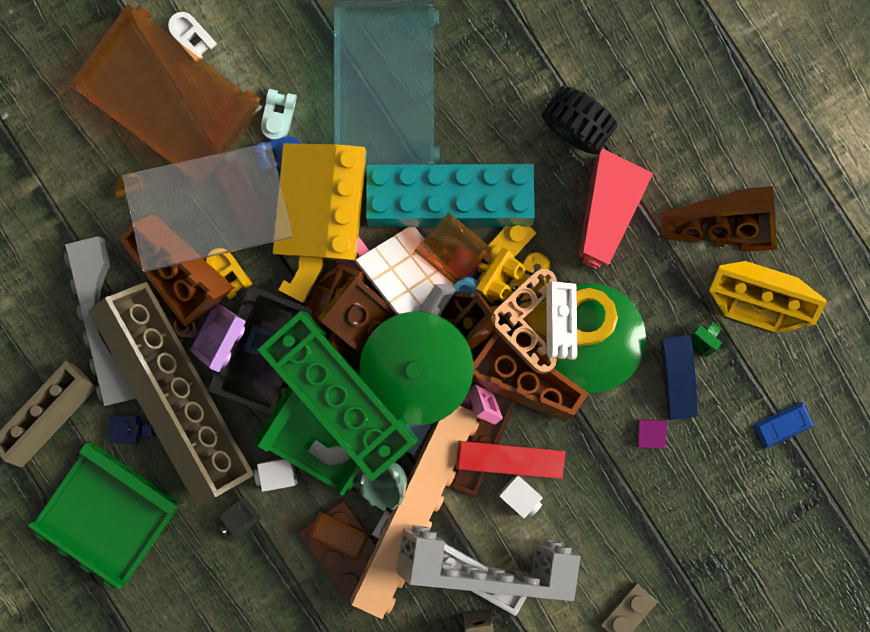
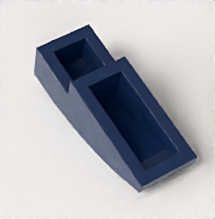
M691 335L660 339L663 360L662 372L669 420L698 417Z

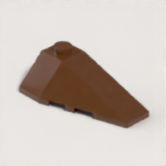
M773 186L745 188L661 213L665 238L695 243L704 240L715 242V246L724 247L725 244L740 246V250L749 252L777 250Z

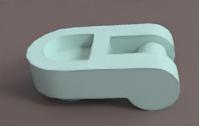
M269 89L261 122L262 132L268 139L276 140L287 136L297 95L290 93L287 95L278 94L277 90ZM276 104L285 106L283 114L274 112Z

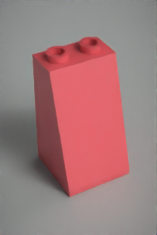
M604 149L598 153L593 162L578 257L583 259L582 264L595 270L610 264L653 175L652 172Z

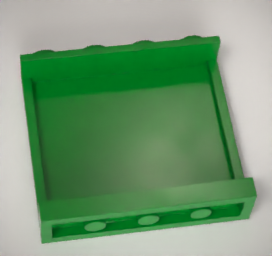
M353 368V370L360 376V372ZM288 386L254 441L261 449L266 452L269 450L335 488L343 496L346 490H351L356 483V475L360 467L351 457L343 464L328 466L308 452L316 440L327 448L339 446L340 444Z
M88 442L80 450V457L36 521L31 522L28 527L34 530L33 534L40 540L45 542L49 540L57 546L56 550L66 557L72 556L80 562L79 566L89 573L95 572L101 576V581L105 585L113 589L116 587L121 589L128 583L182 503L94 442Z

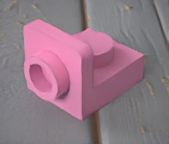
M476 384L470 388L460 406L473 411L480 420H486L494 425L503 419L494 393Z

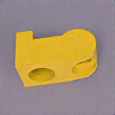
M300 257L299 269L291 284L283 280L279 291L305 304L324 269V260Z

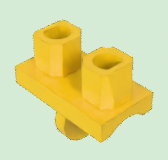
M502 247L495 259L492 258L488 265L482 262L478 264L477 270L482 274L477 280L479 284L476 289L485 297L486 301L492 304L495 300L504 302L511 294V288L506 282L510 277L516 280L520 279L525 272V268L514 258L509 250Z

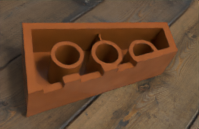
M154 214L131 224L119 237L120 242L185 327L207 315L235 288Z
M496 331L473 361V385L476 384L490 392L564 422L576 414L589 394L554 368L545 374L535 372ZM516 341V343H517L520 347L525 348L524 346H522L521 344H519V343ZM528 352L527 354L530 357L533 353ZM539 358V361L537 362L539 366H542L543 364L549 366V364H547Z

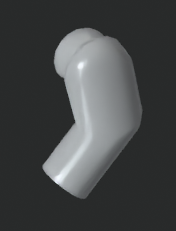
M316 440L308 450V452L328 466L343 464L350 459V456L341 445L327 448Z

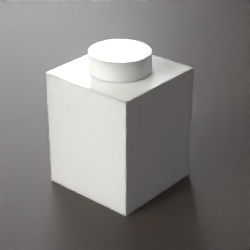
M283 458L260 462L257 464L258 469L254 470L256 485H261L262 492L295 486L298 483L295 465Z
M514 475L498 493L523 518L528 514L532 517L542 506L540 503L542 496L519 475Z

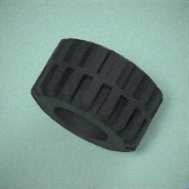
M568 86L559 88L541 114L547 126L566 142L586 153L596 155L601 151L618 125L612 114L600 103L580 90Z

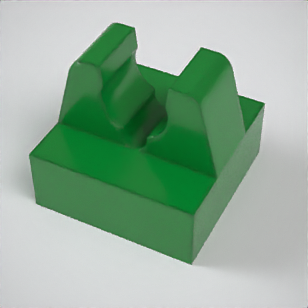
M711 322L705 328L700 325L689 334L691 335L692 346L705 357L711 355L722 344L716 338L721 328L714 322Z

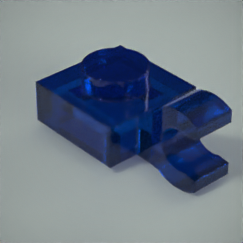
M110 415L109 443L136 444L139 443V435L155 436L157 434L151 424H139L140 415Z

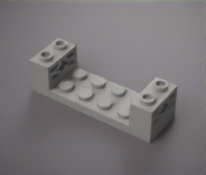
M413 525L412 529L403 528L397 574L410 585L574 601L581 556L573 553L571 547L564 546L561 542L545 540V544L535 543L531 573L515 570L514 574H507L504 569L489 567L488 572L479 571L477 566L465 564L462 565L461 569L451 568L452 564L442 562L445 541L436 536L437 532L430 531L429 527Z

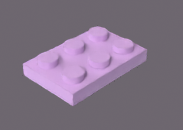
M217 304L207 315L189 351L206 366L219 372L222 366L225 367L228 364L232 354L230 350L235 341L241 339L246 321L226 307Z

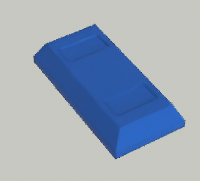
M802 401L754 423L753 427L763 448L767 449L814 427Z

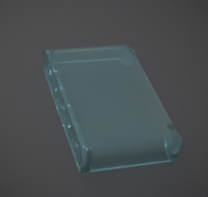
M334 1V144L365 147L367 151L365 168H367V165H434V162H440V146H434V26H439V9H434V1Z

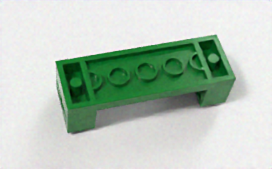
M300 311L257 350L367 477L374 481L420 440L402 419L397 420L325 338L327 333L307 312Z

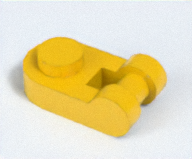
M215 249L210 252L206 262L225 278L232 272L237 276V279L230 283L235 288L226 295L230 300L237 295L236 292L241 288H248L253 284L229 251Z

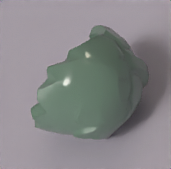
M394 463L374 481H371L362 471L360 490L363 498L368 501L370 506H377L382 511H385L388 507L394 510L402 504L407 489V477L400 465Z

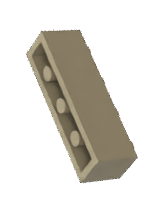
M65 361L0 430V457L5 462L22 468L96 390L97 385L82 369Z

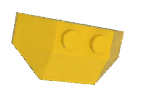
M747 261L719 265L709 288V292L726 317L776 333L795 330L806 325L808 327L816 325L827 303L825 298L798 277Z

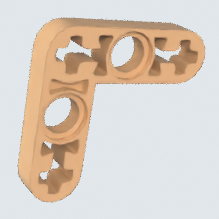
M540 269L495 310L494 314L496 315L495 331L535 372L545 374L554 368L557 357L548 359L547 363L549 366L545 364L539 366L537 364L539 357L535 353L530 357L527 353L536 344L540 346L536 352L540 356L547 355V344L523 320L546 298L545 286L538 290L536 294L532 291L539 283L537 277L541 279L546 277L549 279V282H557L553 272L547 269ZM520 294H526L531 299V306L525 309L519 307L516 303V297ZM498 314L501 316L509 315L508 323L513 328L516 324L520 326L511 337L507 334L511 328L507 324L502 326L498 324L500 319ZM519 333L528 334L531 338L530 346L520 347L516 343V336Z

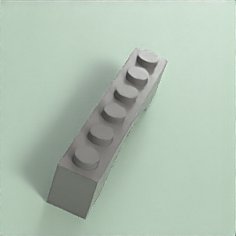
M97 236L65 244L67 252H64L65 263L68 268H71L73 278L70 279L73 293L78 295L80 304L77 305V313L80 321H84L86 328L83 338L86 347L91 349L93 357L90 359V367L94 375L97 374L99 385L96 386L97 396L100 401H103L104 406L137 399L88 312L101 300L102 286L110 267L105 240Z

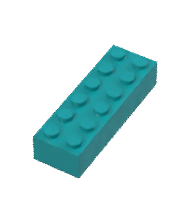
M534 164L367 165L366 219L368 227L533 226L535 218Z

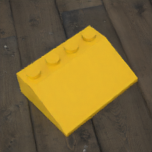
M283 143L273 254L355 262L357 258L367 154L365 147L338 144Z

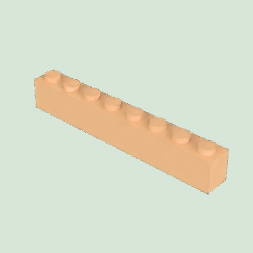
M459 406L446 418L434 422L407 479V489L402 504L392 510L351 596V605L380 619H383L385 613L389 614L396 600L393 598L397 587L401 589L405 583V580L397 574L403 528L412 529L413 525L429 527L430 530L432 522L429 519L433 511L437 512L440 509L444 499L441 494L445 485L449 487L456 474L453 469L457 459L459 440L467 441L469 435L473 437L479 426V421H477L473 411Z

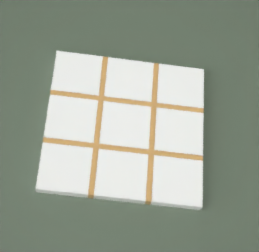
M416 227L404 229L355 260L356 264L396 315L419 311L435 284H450L454 287L458 282Z

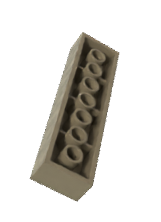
M144 282L108 296L88 311L196 507L252 477L254 474L148 283Z

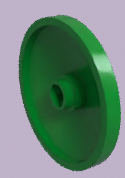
M601 284L576 285V291L586 288L603 291L615 304L618 320L614 332L603 342L578 346L575 360H570L567 357L566 359H559L557 357L554 369L588 393L605 392L624 383L639 366L646 344L645 327L635 305L618 290ZM596 301L581 303L577 307V329L582 332H593L599 329L605 321L606 312L603 305ZM538 354V357L547 363L549 357L546 354L544 356Z
M422 311L401 313L380 324L366 341L360 359L361 379L397 420L402 419L408 425L431 424L452 414L466 398L474 374L472 352L460 330L445 318Z

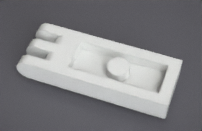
M562 282L546 283L547 356L549 358L558 357L559 359H566L567 357L570 360H575L577 357L576 284Z

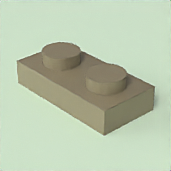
M635 582L602 620L600 625L608 632H633L658 601Z

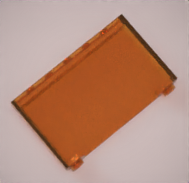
M127 4L69 85L199 185L204 186L262 108V105L258 103L261 98L250 89L244 92L150 20L152 14L142 6L138 5L137 8H134Z

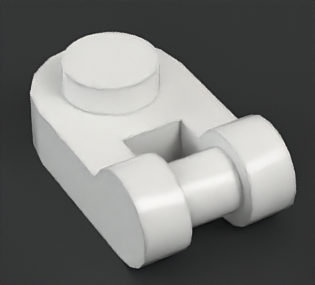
M177 12L170 18L168 24L169 31L196 62L203 58L202 54L209 48L212 50L217 45L189 13ZM198 35L202 40L193 46L189 41Z

